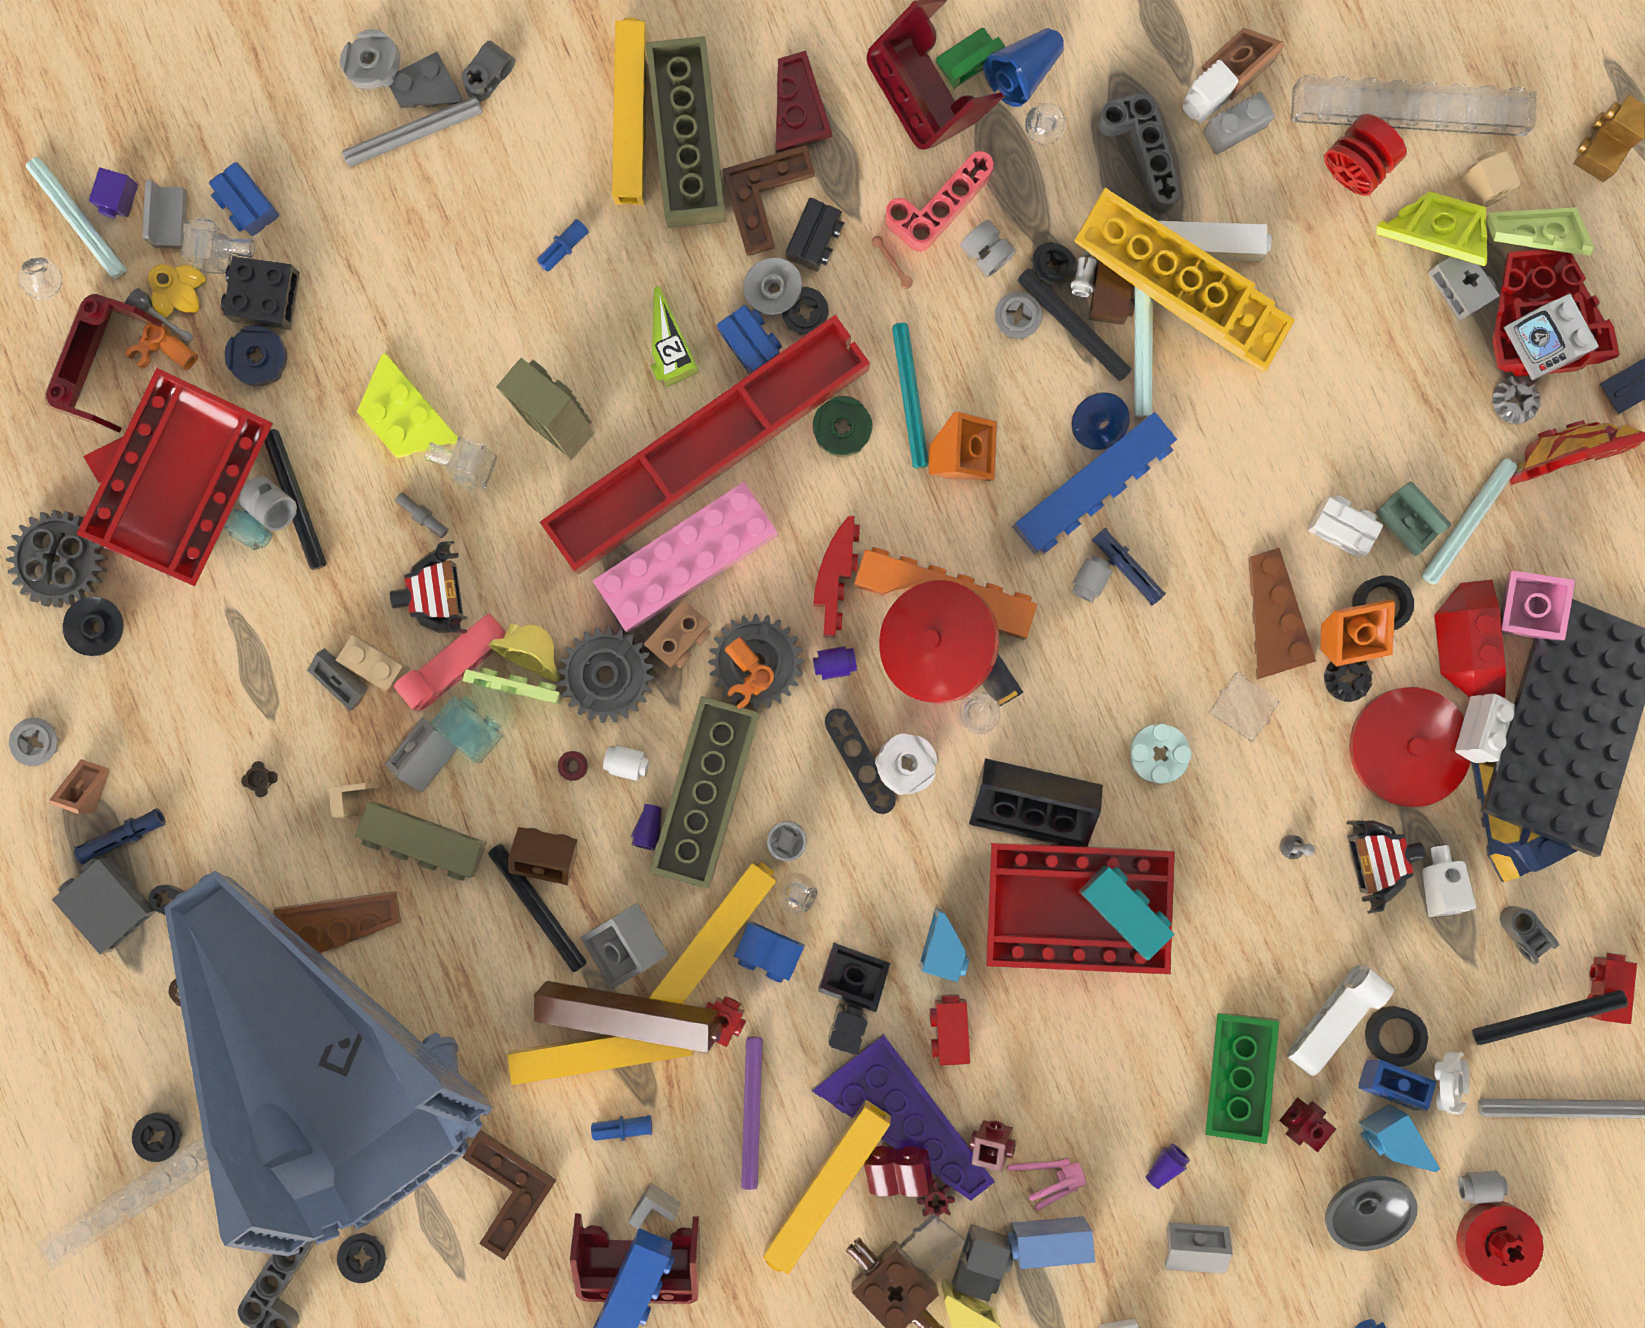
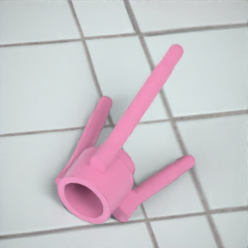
M1065 1158L1060 1161L1011 1164L1007 1166V1169L1009 1171L1060 1168V1171L1055 1172L1058 1183L1029 1196V1200L1034 1201L1056 1192L1035 1205V1209L1040 1210L1063 1196L1078 1191L1079 1187L1086 1185V1180L1078 1161L1070 1164L1069 1159Z

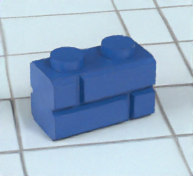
M238 162L232 163L223 173H219L209 181V185L215 191L211 194L212 198L221 209L227 207L233 215L229 217V220L239 232L245 229L251 236H255L280 215Z
M743 305L733 312L732 315L717 324V329L748 374H751L777 356L782 346L773 333L767 335L762 325L765 322L756 309L750 311L747 305Z
M1370 1059L1366 1060L1358 1089L1391 1102L1402 1104V1106L1412 1110L1428 1111L1436 1081L1383 1060Z

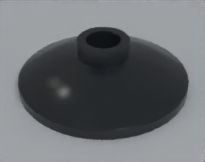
M96 596L85 597L76 601L67 610L62 625L63 635L68 645L74 651L86 656H101L114 649L121 640L124 630L123 617L119 609L111 601ZM100 622L101 630L96 633L93 629L94 624Z

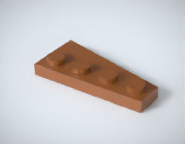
M1280 548L1249 557L1250 587L1254 611L1252 612L1255 626L1254 647L1257 656V679L1316 662Z
M397 891L282 906L274 909L276 917L319 953L337 948L352 940L365 937L401 921Z

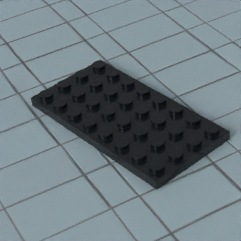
M1572 599L1565 640L1534 638L1515 698L1514 717L1510 722L1506 735V746L1502 750L1500 760L1495 763L1481 812L1592 857H1599L1603 850L1645 705V628Z

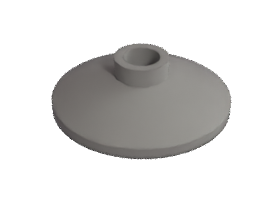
M774 257L761 260L748 271L743 285L744 295L749 305L762 314L775 315L789 310L801 295V275L798 269L785 259ZM773 287L780 288V290L777 293H770V290Z

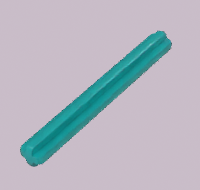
M901 322L894 324L892 331L911 459L914 468H924L928 466L929 460L908 324Z

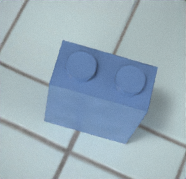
M1084 1216L1011 1223L1012 1232L1007 1233V1241L1011 1249L1013 1260L1017 1259L1020 1269L1095 1262L1093 1233Z

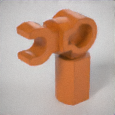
M149 323L143 328V334L139 338L140 342L137 345L130 346L125 352V355L130 359H133L137 353H141L142 356L137 365L142 369L150 364L151 354L157 352L160 348L166 356L184 370H189L198 360V355L177 337L171 336L168 328L163 325L158 327Z
M738 637L725 648V651L744 673L748 672L749 675L743 679V685L737 684L732 686L727 695L730 697L736 692L742 693L744 700L737 706L739 709L747 706L752 694L756 696L770 687L774 679V673L768 666L760 665L758 663L759 658L743 639Z

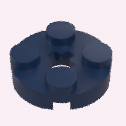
M249 325L240 329L241 332L237 333L234 338L231 337L225 348V362L236 378L251 386H264L281 378L287 364V350L283 340L267 327ZM259 348L263 358L258 363H254V360L250 359L249 355L255 353V349Z

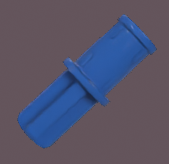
M575 219L559 237L557 235L553 237L554 242L537 257L538 264L544 270L550 271L566 254L571 255V249L584 236L589 234L586 226L578 219Z
M651 1115L624 1119V1116H620L618 1120L593 1122L591 1125V1135L595 1141L621 1138L622 1141H625L626 1137L652 1135L653 1133Z

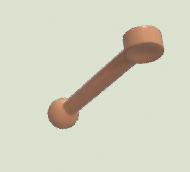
M875 236L872 239L873 246L878 247L901 279V286L904 289H909L913 283L912 278L905 276L883 245L882 237Z

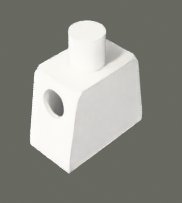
M1449 845L1430 848L1433 865L1423 868L1422 871L1428 917L1454 915L1476 909L1465 862H1452Z

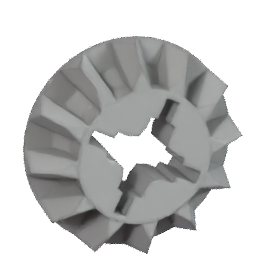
M1012 292L1005 295L998 302L995 309V322L1000 332H1003L1009 338L1024 339L1033 335L1042 321V309L1039 302L1032 295L1025 292ZM1020 305H1023L1022 315L1026 317V320H1020L1016 326H1013L1014 317L1010 315V312L1015 313L1020 308Z
M1511 376L1501 381L1495 388L1492 396L1493 408L1497 415L1506 422L1513 424L1524 423L1533 418L1540 408L1539 397L1541 393L1535 388V382L1526 380L1525 376ZM1515 392H1517L1518 396L1527 397V399L1520 403V407L1517 403H1507L1508 400L1515 396Z
M29 718L19 722L13 728L9 737V748L13 757L18 762L28 766H38L49 762L53 754L58 752L56 747L60 739L56 736L55 727L51 726L46 720ZM38 734V741L42 742L44 747H34L32 750V743L28 742L29 740L25 739V737H36Z

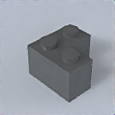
M970 1224L952 1279L954 1291L989 1302L991 1294L998 1292L1004 1272L1009 1273L1013 1263L1011 1249L1005 1235Z

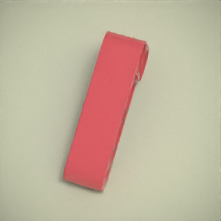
M982 151L974 152L921 211L904 198L891 200L886 206V226L911 249L920 252L927 250L988 183L994 165L992 157ZM980 166L984 167V171L979 170L974 175V178L972 180L971 176L973 174L974 167L977 169L980 168ZM962 186L967 190V194L958 196L952 191V188ZM935 208H943L947 211L948 215L939 218L933 214V210ZM901 210L906 214V218L895 220L891 213ZM922 229L928 233V237L919 240L915 238L913 232Z
M488 614L477 621L467 630V633L460 635L421 669L412 670L401 677L393 687L413 711H422L464 677L465 669L472 671L495 651L488 646L489 642L494 639H503L506 632L495 618Z

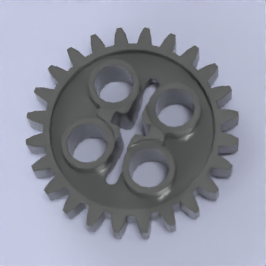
M52 510L51 517L48 513L40 512V521L29 517L30 527L19 525L23 534L21 536H11L17 542V545L7 547L8 550L14 552V556L6 558V561L14 563L15 567L7 572L8 574L18 576L12 584L23 586L20 594L30 595V601L38 603L41 600V605L50 607L53 603L54 607L62 608L64 602L69 606L74 604V597L78 600L85 598L84 591L96 592L91 584L93 582H103L97 574L98 572H107L106 568L100 566V562L108 560V557L100 554V551L106 547L76 535L84 517L79 515L74 517L73 513L65 511L62 515L60 511ZM49 534L51 538L50 544L44 548L42 544L43 539ZM78 541L80 549L73 555L71 547ZM55 556H60L59 562H54ZM41 563L43 565V572L37 577L35 569ZM68 570H71L72 579L66 584L64 575Z

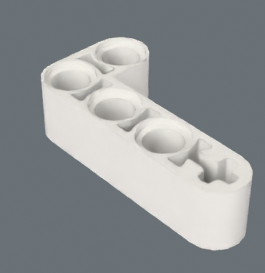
M1363 965L1355 966L1291 1045L1287 1052V1057L1310 1076L1316 1075L1326 1065L1371 1007L1379 1009L1386 1004L1392 996L1394 988L1369 967Z

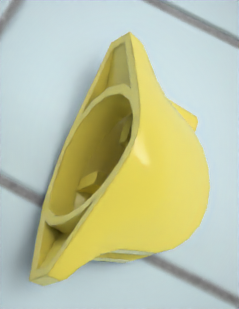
M510 623L503 639H494L489 642L488 646L512 663L553 682L559 681L560 674L554 661L553 640L543 628L536 625H525L520 628L518 625Z

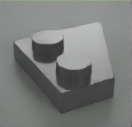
M438 52L396 72L395 80L389 86L401 108H415L418 105L438 107V104H457L463 101Z

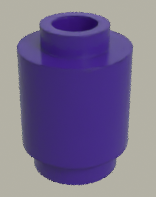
M845 646L819 650L817 651L818 657L813 658L815 675H822V680L850 676V672L857 671L854 648L846 649Z

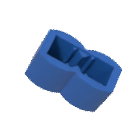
M749 921L734 957L739 959V965L753 971L756 967L762 968L767 971L766 977L782 983L783 979L790 981L805 945L760 924Z

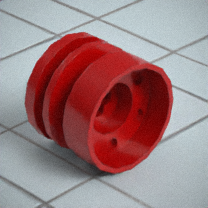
M1361 114L1345 131V136L1340 137L1324 154V162L1333 177L1345 188L1361 196H1370L1378 185L1384 181L1386 174L1391 173L1407 156V148L1401 136L1387 122L1371 114Z

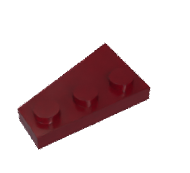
M806 50L778 59L776 154L832 137V131Z

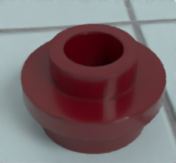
M568 751L560 757L558 771L564 779L576 781L583 778L587 773L588 762L582 753ZM572 760L577 761L579 765L575 772L570 771L568 768V764Z

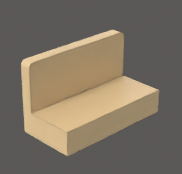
M379 782L328 787L332 818L359 815L356 791L379 789Z

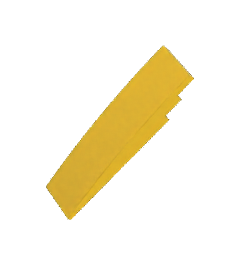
M1104 188L1074 239V242L1142 292L1261 372L1267 371L1295 322L1294 318L1274 306L1275 301L1254 289L1256 284L1107 188Z

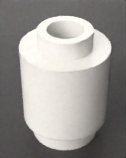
M619 745L615 748L608 747L603 762V770L609 771L610 775L638 781L640 776H646L649 766V759L645 758V752Z

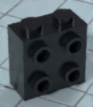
M232 256L231 265H228L226 269L227 292L223 294L221 299L223 315L232 322L291 330L300 272L292 264Z

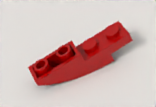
M848 516L838 528L824 554L818 572L813 606L825 607L823 637H835L836 630L842 631L843 613L837 612V602L844 601L845 583H839V578L851 579V572H857L858 554H852L853 542H859L860 524H854L855 516Z

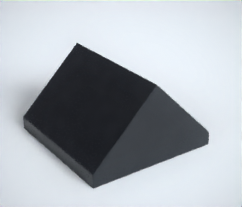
M833 943L818 985V992L876 1012L890 963Z

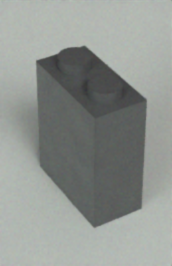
M110 857L93 858L81 868L83 873L75 880L71 878L58 888L60 893L52 901L99 954H103L115 949L156 911L152 909L146 898Z

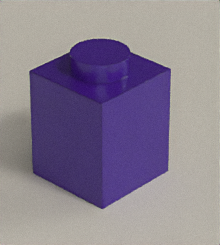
M99 167L89 202L98 208V213L114 219L117 215L128 218L138 184L128 175Z

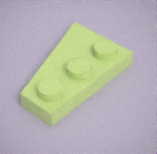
M1577 207L1489 212L1486 219V224L1495 242L1591 256L1594 245Z
M481 667L479 673L465 669L464 682L561 704L563 693L556 691L557 685L539 681L537 687L527 684L528 678L510 674L508 680L497 677L499 671Z

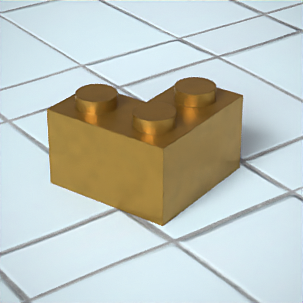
M1631 95L1626 96L1619 103L1614 101L1606 113L1601 112L1591 127L1595 130L1591 137L1586 136L1578 146L1576 152L1579 153V156L1573 164L1602 182L1613 176L1631 148L1645 138V104Z

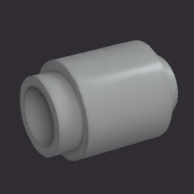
M1093 556L1092 560L1085 558L1072 583L1074 588L1071 592L1093 603L1095 597L1100 596L1112 573L1108 568L1109 563L1097 556Z
M1498 1171L1468 1172L1465 1176H1459L1458 1178L1460 1197L1462 1201H1469L1471 1204L1502 1202L1504 1195L1508 1194L1506 1179L1504 1176L1501 1177Z

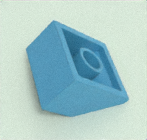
M935 908L919 967L922 972L958 982L960 975H966L969 958H967L966 951L942 909Z
M1388 1104L1359 1122L1364 1131L1360 1133L1363 1141L1370 1150L1374 1148L1379 1156L1383 1154L1394 1162L1432 1172L1440 1170L1439 1165L1409 1115Z

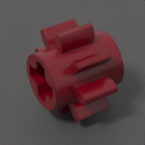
M933 1179L930 1193L924 1197L916 1198L917 1204H925L922 1210L924 1217L931 1213L934 1215L935 1220L938 1221L939 1215L944 1212L949 1216L951 1215L948 1203H954L955 1198L954 1196H946L950 1189L947 1184L940 1187L937 1185L936 1179ZM938 1194L940 1197L938 1205L933 1206L931 1201L933 1200V1195Z

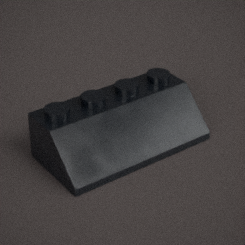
M985 758L978 779L969 825L1057 845L1088 846L1101 812L1103 785Z

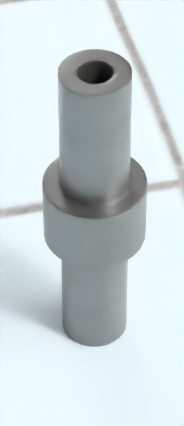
M403 492L396 497L395 502L412 515L411 518L420 526L425 525L440 538H443L448 533L449 529L432 516V511L424 505L419 506Z

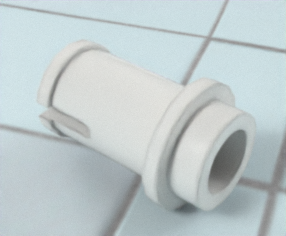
M1086 257L1078 259L1075 281L1071 282L1070 285L1072 294L1078 297H1088L1094 289L1092 280L1097 261L1091 257H1088L1087 263L1085 262Z

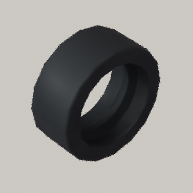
M1381 575L1362 583L1352 598V607L1365 605L1368 594L1373 589L1387 587L1397 594L1400 601V610L1394 618V630L1402 628L1410 620L1414 611V597L1411 589L1403 580L1394 576Z
M1397 1006L1381 1008L1373 1013L1365 1029L1366 1044L1371 1053L1378 1059L1398 1067L1413 1064L1422 1057L1427 1049L1429 1039L1427 1027L1419 1016L1405 1008ZM1394 1018L1404 1019L1408 1022L1414 1034L1412 1044L1408 1050L1400 1054L1389 1053L1382 1047L1379 1040L1380 1029L1384 1023Z

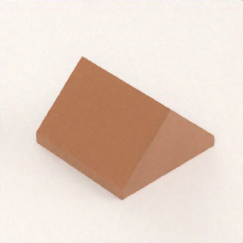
M1243 28L1201 67L1206 72L1217 60H1222L1239 81L1229 96L1232 101L1275 61L1284 44L1280 40Z

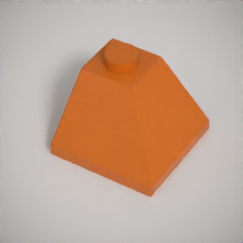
M954 412L930 444L929 475L947 479L995 480L997 421L962 412Z
M1390 599L1335 610L1321 623L1320 650L1335 666L1393 655L1395 601Z

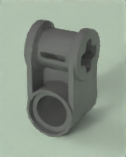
M491 40L487 41L480 48L475 58L462 73V80L470 98L477 97L479 101L488 99L501 81L510 74L515 65V58Z
M1509 906L1501 912L1500 924L1515 942L1520 953L1533 965H1536L1539 962L1538 958L1549 949H1556L1559 946L1553 934L1545 928L1531 910ZM1521 914L1523 922L1520 927L1516 928L1515 919Z

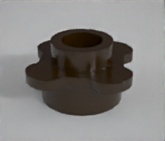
M256 761L252 764V768L247 771L246 775L242 777L241 783L244 787L255 791L257 797H264L268 794V788L271 784L277 782L278 775L276 772H270L266 769L263 762ZM259 776L262 777L261 782L257 781V778Z

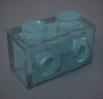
M453 696L430 722V725L475 763H481L503 738L504 735L498 731L501 725L488 715L483 718L476 712L478 706L466 696L462 699Z

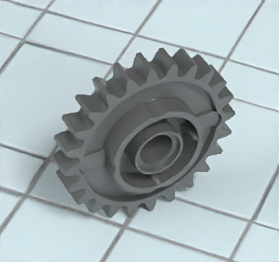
M754 614L751 622L743 615L742 624L740 625L731 620L732 629L730 631L726 628H721L724 638H714L719 647L710 648L709 650L716 655L715 659L708 661V664L716 666V669L709 673L710 676L719 677L714 686L716 688L724 686L725 689L722 696L726 697L732 686L737 684L743 685V679L749 675L748 672L744 673L725 651L729 644L738 637H741L754 654H760L765 658L764 665L771 668L774 673V679L770 687L756 696L752 694L749 703L752 702L754 704L755 710L759 709L762 702L769 709L772 699L781 704L780 695L785 694L790 697L791 693L788 687H798L799 684L794 680V677L803 675V672L797 669V665L803 664L804 660L796 657L803 649L793 646L797 642L798 637L789 638L788 634L791 628L787 627L781 630V620L770 624L769 615L763 621H759L758 615ZM740 692L734 693L732 704L737 703L738 700L743 701V694Z
M596 627L594 636L585 631L584 641L574 638L576 648H565L570 657L560 658V661L566 664L564 669L558 670V673L565 675V679L558 682V685L567 687L562 697L571 696L572 700L568 706L572 708L579 705L578 715H583L588 711V720L593 721L599 715L601 723H605L607 716H610L613 722H617L618 714L620 713L624 718L628 719L629 709L638 712L639 709L636 703L638 701L647 702L643 693L653 691L647 686V682L655 680V677L648 675V671L653 669L654 665L645 663L651 655L650 653L641 654L640 651L644 644L641 642L634 645V635L624 639L623 629H620L616 635L613 634L612 627H608L605 634H602L600 628ZM604 667H611L614 671V678L609 683H602L599 679V672Z

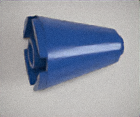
M1046 28L991 53L986 58L988 60L983 64V70L993 92L995 93L999 90L1005 96L1002 101L1010 106L1021 107L1026 103L1063 53L1064 40L1061 34L1056 30Z

